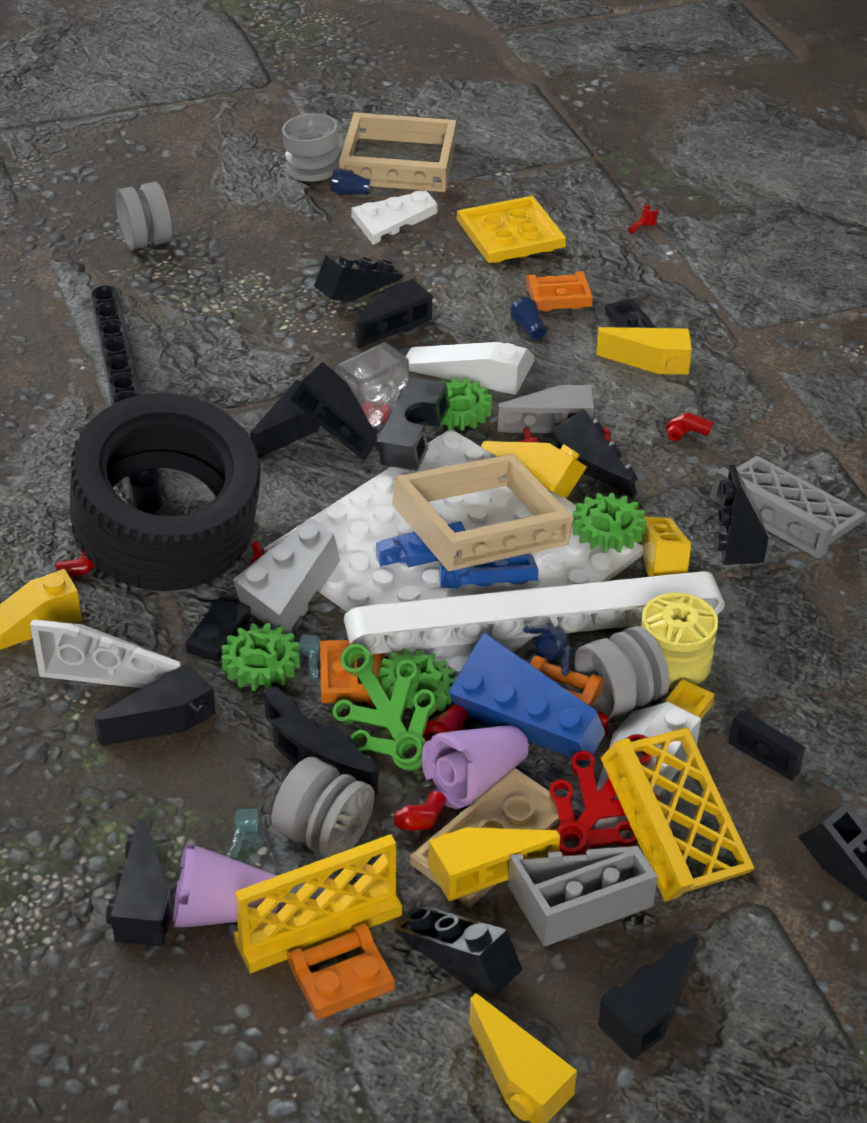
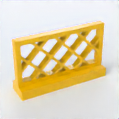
M688 727L630 742L629 738L616 741L601 757V761L640 848L658 876L657 885L665 902L679 898L685 892L744 875L754 869L752 861ZM681 742L687 754L685 762L667 753L670 743ZM644 751L657 758L653 770L641 765L635 752ZM663 762L681 771L677 784L659 775ZM687 775L700 782L703 788L701 797L683 788ZM655 784L673 793L669 806L657 800L653 792ZM679 797L697 806L693 819L675 810ZM704 810L716 816L720 825L718 832L700 823ZM671 819L689 828L685 842L673 836L669 827ZM696 833L714 842L710 855L692 846ZM721 846L733 852L738 865L730 867L716 859ZM688 856L706 865L703 876L693 879L686 864Z
M392 835L384 836L235 891L238 931L234 932V941L249 973H254L287 960V953L300 948L302 951L352 933L353 927L363 923L368 928L402 916V904L396 896V842ZM382 854L373 865L367 864L372 857ZM344 868L335 879L328 878L334 871ZM357 873L364 874L354 885L348 884ZM305 882L296 894L290 893L294 886ZM319 887L325 888L316 900L310 898ZM266 897L257 908L248 906V903ZM279 902L287 903L277 914L271 913Z

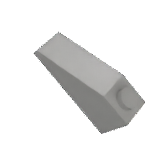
M558 385L499 403L497 432L523 433V428L529 427L531 433H552V428L584 410L593 420L591 385Z

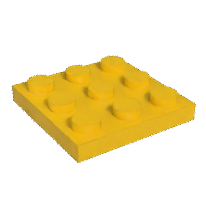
M534 196L457 210V221L488 263H499L507 259L527 257L531 254L551 252L555 249L566 247V237Z

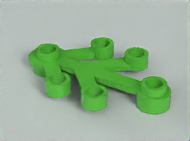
M361 644L349 645L342 652L341 664L349 674L359 677L377 710L353 705L348 700H340L333 707L332 713L334 718L343 725H349L355 721L388 728L394 740L372 737L365 730H357L350 737L356 747L360 738L367 737L366 745L358 748L364 755L375 752L392 756L394 763L405 771H414L421 768L422 750L426 742L423 735L429 714L434 713L438 707L437 697L427 689L420 690L414 695L413 704L416 708L407 731L401 720L411 685L415 684L421 676L420 668L412 660H403L397 665V679L391 700H389L371 669L374 663L372 654ZM359 658H365L363 665L355 668V662ZM408 667H413L412 675L403 677L404 670ZM431 697V702L427 707H420L423 698ZM345 707H350L349 715L340 717L341 710ZM416 747V755L412 758H406L407 750Z

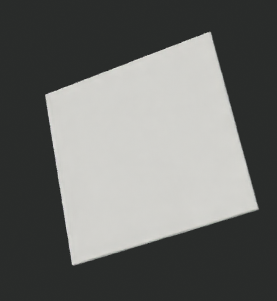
M453 429L447 430L428 443V451L417 471L389 467L311 517L334 534L340 562L319 593L346 612L360 606L609 581L643 555V547L634 541L633 549L622 546L621 553H618L614 548L609 549L607 553H603L600 546L591 550L590 542L581 544L579 542L580 535H573L572 526L569 545L531 553L539 569L538 581H528L522 585L505 582L494 583L488 587L468 584L467 586L462 585L459 589L441 588L439 580L440 561L409 568L406 563H394L380 567L376 559V543L394 536L414 532L392 505L396 476L496 457ZM506 475L499 476V479H504ZM507 486L428 502L447 524L461 521L466 530L534 516ZM547 489L573 515V511H576V505ZM296 528L266 546L264 553L268 552ZM533 637L500 640L497 642L511 652H514ZM477 643L421 649L422 655L434 653V660L437 662L441 660L447 661L445 669H453L455 671L454 679H456ZM416 650L408 651L410 652V654H415Z

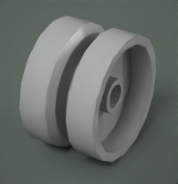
M158 182L142 184L139 194L132 186L116 190L115 198L118 219L124 240L131 251L147 247L149 239L155 245L171 242L172 224L165 195Z

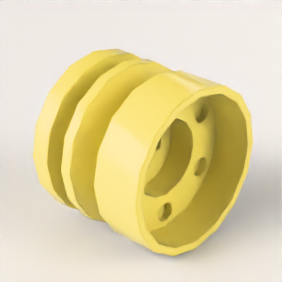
M667 593L650 600L643 609L641 627L648 630L656 639L664 654L669 671V688L675 689L682 679L695 685L703 682L711 672L713 648L718 629V616L713 607L703 599L686 593Z

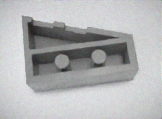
M311 517L233 579L240 604L250 606L251 614L264 624L270 623L272 630L275 631L278 627L282 626L284 627V635L292 633V627L300 616L304 617L308 611V603L315 592L321 591L340 562L334 534Z
M638 846L589 849L586 855L562 856L560 851L548 852V858L523 859V854L510 855L508 887L544 947L653 907L658 876Z

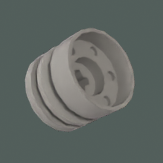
M310 113L296 116L284 123L282 127L283 143L286 150L287 171L291 177L300 181L314 182L332 177L333 170H339L341 151L338 145V125L334 118L324 114Z
M633 626L625 629L623 632L612 634L609 640L607 638L599 639L581 646L575 653L574 665L577 673L590 677L592 674L605 678L602 693L596 699L592 708L607 715L609 719L631 711L635 705L644 706L650 701L664 698L668 693L670 678L664 654L656 639L648 630L641 626Z
M307 757L290 771L281 785L271 814L272 827L276 832L297 843L306 842L310 850L320 852L325 858L352 849L362 836L371 817L374 805V790L371 785L363 781H356L351 775L342 774L340 776L337 768L316 757Z

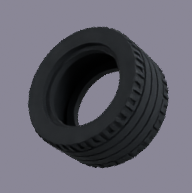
M170 393L143 394L118 401L102 410L81 431L80 437L75 442L71 459L70 522L72 523L74 538L79 543L81 551L102 572L119 582L140 589L156 591L190 589L208 583L227 572L229 568L236 564V560L243 556V552L246 551L248 542H250L259 495L260 460L258 459L255 444L250 440L248 433L228 413L208 402L187 395ZM151 468H169L183 471L196 477L208 486L216 498L206 507L190 514L158 516L142 512L130 506L115 493L113 488L118 482L132 473Z

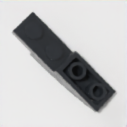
M277 686L264 692L265 718L273 725L274 747L287 759L297 765L307 757H316L337 768L340 776L348 774L353 776L356 781H363L371 785L374 790V796L378 794V766L370 756H365L355 746L354 741L348 734H343L333 723L320 729L318 723L313 718H308L299 709L294 698L286 696Z

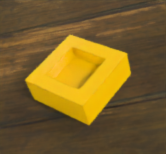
M682 679L664 703L669 702L702 719L713 705L715 694Z

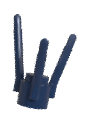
M548 622L546 625L525 626L523 628L525 633H543L536 642L537 652L526 662L530 664L536 655L546 658L547 661H554L562 656L561 673L563 676H567L570 669V656L574 653V649L569 646L568 635L563 630L554 628L551 622Z

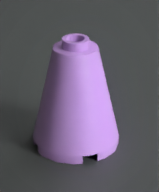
M514 725L438 733L432 736L431 740L426 741L423 746L421 757L423 773L426 780L433 779L438 789L435 791L441 792L446 796L447 802L445 805L459 809L473 803L526 759L529 746L528 739Z
M185 844L180 867L183 868L181 869L180 879L177 881L173 926L185 928L237 922L234 892L277 875L205 848ZM266 897L250 902L248 906L257 908ZM279 902L271 913L277 914L278 910H281L286 903Z

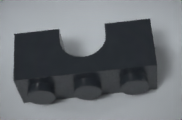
M413 377L409 379L405 389H402L399 393L395 408L389 411L387 423L382 432H378L375 439V449L379 451L381 465L418 470L428 451L425 426L440 427L450 407L446 382Z

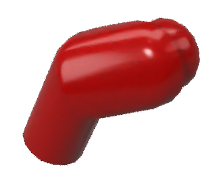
M686 412L668 422L666 426L667 437L672 441H679L681 436L690 431L708 436L712 430L713 422Z
M81 551L82 556L78 559L55 562L56 572L65 569L69 577L86 575L95 565L85 556L83 551Z
M431 791L424 804L407 805L404 808L398 809L393 817L394 824L398 829H406L408 831L431 829L447 802L446 796L441 792Z

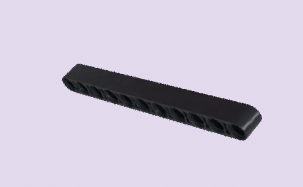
M98 286L91 291L93 316L111 405L118 401L141 394L118 291L112 286ZM157 468L141 470L126 477L132 507L149 514L160 509L162 499Z

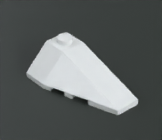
M501 342L411 347L401 363V369L447 380L455 377L458 382L468 378V382L471 384L476 381L480 382L479 387H487L491 390L516 395L534 362L535 356L527 348Z
M32 620L30 624L39 677L144 688L181 667V662L83 624L46 620Z
M669 702L632 711L613 733L609 748L616 741L626 739L633 734L652 737L687 727L697 745L701 718ZM677 741L669 744L667 753L685 762L687 754L681 742ZM635 752L638 759L644 757L643 753ZM653 757L646 768L653 770L657 758ZM663 762L659 775L671 781L679 770ZM604 765L597 784L598 792L609 778ZM655 784L653 792L659 796L664 788ZM627 816L598 820L591 830L616 828L620 822L628 821ZM624 830L619 835L625 838L629 830Z

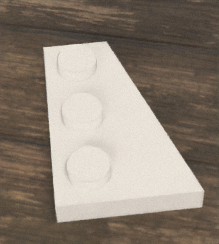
M415 191L412 194L389 197L387 200L374 203L368 202L351 208L353 220L373 245L381 241V236L387 233L394 235L399 232V227L405 224L414 225L437 213V203L427 191Z

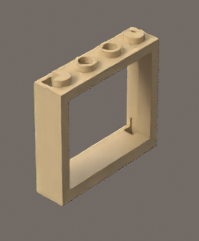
M354 112L339 159V171L340 168L347 171L353 170L354 174L370 179L369 186L446 192L456 145L457 120ZM360 128L366 129V133L359 132ZM358 138L443 145L439 162L353 156ZM434 177H440L442 182H434Z
M514 454L395 477L393 507L448 571L569 545L573 515ZM506 475L504 479H499V476ZM507 486L534 516L454 533L428 502Z

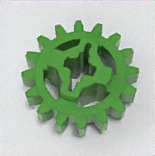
M453 377L451 382H446L450 407L440 426L445 424L448 426V430H452L454 426H459V429L464 431L466 425L477 428V421L485 423L486 416H491L492 395L488 394V388H479L480 382L476 381L471 384L468 382V378L458 382Z
M597 493L595 500L585 497L584 504H576V511H573V535H580L579 542L581 544L590 542L591 550L600 546L603 553H607L609 549L613 548L618 553H621L622 546L633 549L634 541H642V535L645 534L646 527L645 511L638 510L637 502L627 503V496L616 499L614 493H610L609 497H603L602 494Z
M255 623L251 624L250 631L238 628V637L229 635L227 637L228 645H222V669L227 671V679L229 681L237 678L238 687L240 688L247 683L251 684L252 691H256L259 685H264L268 690L272 687L271 683L274 682L283 686L285 685V676L294 678L295 668H300L299 642H294L293 633L284 635V627L282 626L278 627L275 631L271 630L270 623H266L263 629H258Z
M404 648L401 655L391 652L389 659L383 658L377 679L385 693L388 694L389 700H391L397 679V665L403 660H412L420 668L421 676L415 684L411 685L405 709H412L414 714L416 708L413 704L414 695L420 690L427 689L438 699L437 710L443 712L446 704H452V699L448 692L456 680L454 679L455 671L453 669H445L447 661H435L434 653L422 655L421 649H416L415 654H410ZM413 667L406 668L403 672V677L411 676L414 670ZM431 697L423 698L420 707H427L431 702Z

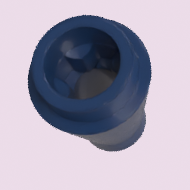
M340 168V171L333 170L330 191L337 192L336 195H368L370 179Z
M522 297L511 305V319L525 330L533 340H538L545 336L547 328L543 323L537 303L534 300Z

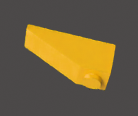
M598 327L597 356L656 374L689 375L692 353L689 329Z
M484 441L481 445L482 448L496 457L514 454L547 489L565 499L568 498L587 468L577 460L580 454L564 444L561 449L550 443Z
M644 516L646 527L645 534L642 535L641 545L643 547L645 570L648 576L688 573L691 542L671 518Z
M65 569L31 580L0 604V650L33 639L30 627L32 620L74 624L82 621L78 590Z
M465 827L454 832L443 833L437 838L429 840L428 866L448 901H452L507 881L510 855L523 854V859L548 858V852H559L560 835L557 830Z
M477 993L470 998L469 1024L505 1102L519 1119L523 1121L528 1120L531 1123H547L574 1096L577 1070Z

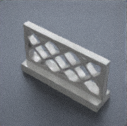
M755 456L737 467L762 516L766 530L818 559L826 555L829 544L864 521L866 513L759 456ZM725 467L716 471L709 498L722 506L724 504L722 482L724 479H728L729 470ZM758 469L764 473H756L753 470ZM758 483L771 484L772 486L758 485ZM780 485H788L790 487H781ZM785 497H787V498H798L799 501H796V500H786ZM808 499L816 500L818 502H809ZM813 512L826 513L827 516L813 515ZM835 514H843L846 517H838Z

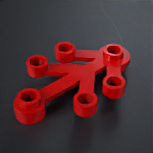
M633 734L627 738L630 739V742L648 737L641 734ZM578 751L572 757V771L579 778L585 807L584 812L576 822L571 806L573 799L572 785L566 780H556L549 789L550 800L556 805L560 824L556 830L560 835L559 852L561 851L562 856L586 855L587 850L591 847L616 843L620 847H632L638 842L629 821L620 822L616 828L591 830L598 820L625 816L626 814L620 801L614 800L617 794L609 778L599 792L597 791L594 777L595 758L588 751ZM639 751L644 755L643 758L639 759L641 765L644 767L648 766L653 756L644 751ZM580 760H586L590 765L587 768H580L576 763ZM558 789H565L568 794L565 797H557L554 792ZM654 793L657 800L660 801L659 796L656 793ZM624 830H629L634 836L630 839H624L619 834ZM569 839H574L579 844L575 848H568L564 843Z

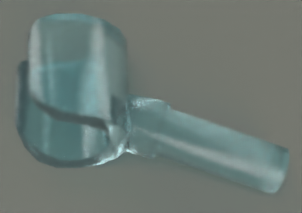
M302 634L300 655L309 656V680L316 682L319 679L320 637Z
M239 809L236 811L234 838L227 857L234 860L237 859L245 832H258L259 819L257 809Z

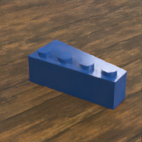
M486 633L482 634L448 692L454 705H459L466 710L468 718L491 727L514 725L526 735L528 741L571 758L578 751H588L593 755L605 734L596 710ZM580 760L583 763L589 764L586 760Z

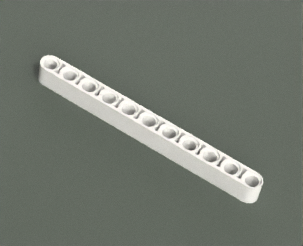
M702 571L360 606L349 610L343 619L350 645L361 644L371 654L399 652L404 648L416 650L478 643L483 633H486L496 641L537 637L543 633H525L523 628L529 625H546L548 622H551L554 628H559L565 633L639 626L642 622L643 609L647 603L659 595L673 592L691 594L703 599L713 607L716 615L723 610L725 602L712 573Z

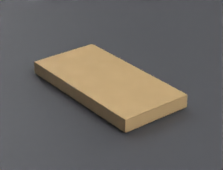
M514 768L429 840L437 838L443 833L454 832L465 827L556 830L560 824L556 805L551 802L549 791ZM428 840L410 855V865L440 886L428 866ZM495 885L457 898V900L470 908Z

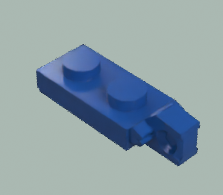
M461 521L447 524L454 533L466 531ZM415 531L376 543V559L380 567L394 563H406L409 568L439 561Z
M528 553L448 571L440 563L439 580L441 588L459 589L462 585L467 586L468 584H475L480 587H488L494 583L505 582L522 585L528 581H538L539 569L533 555Z

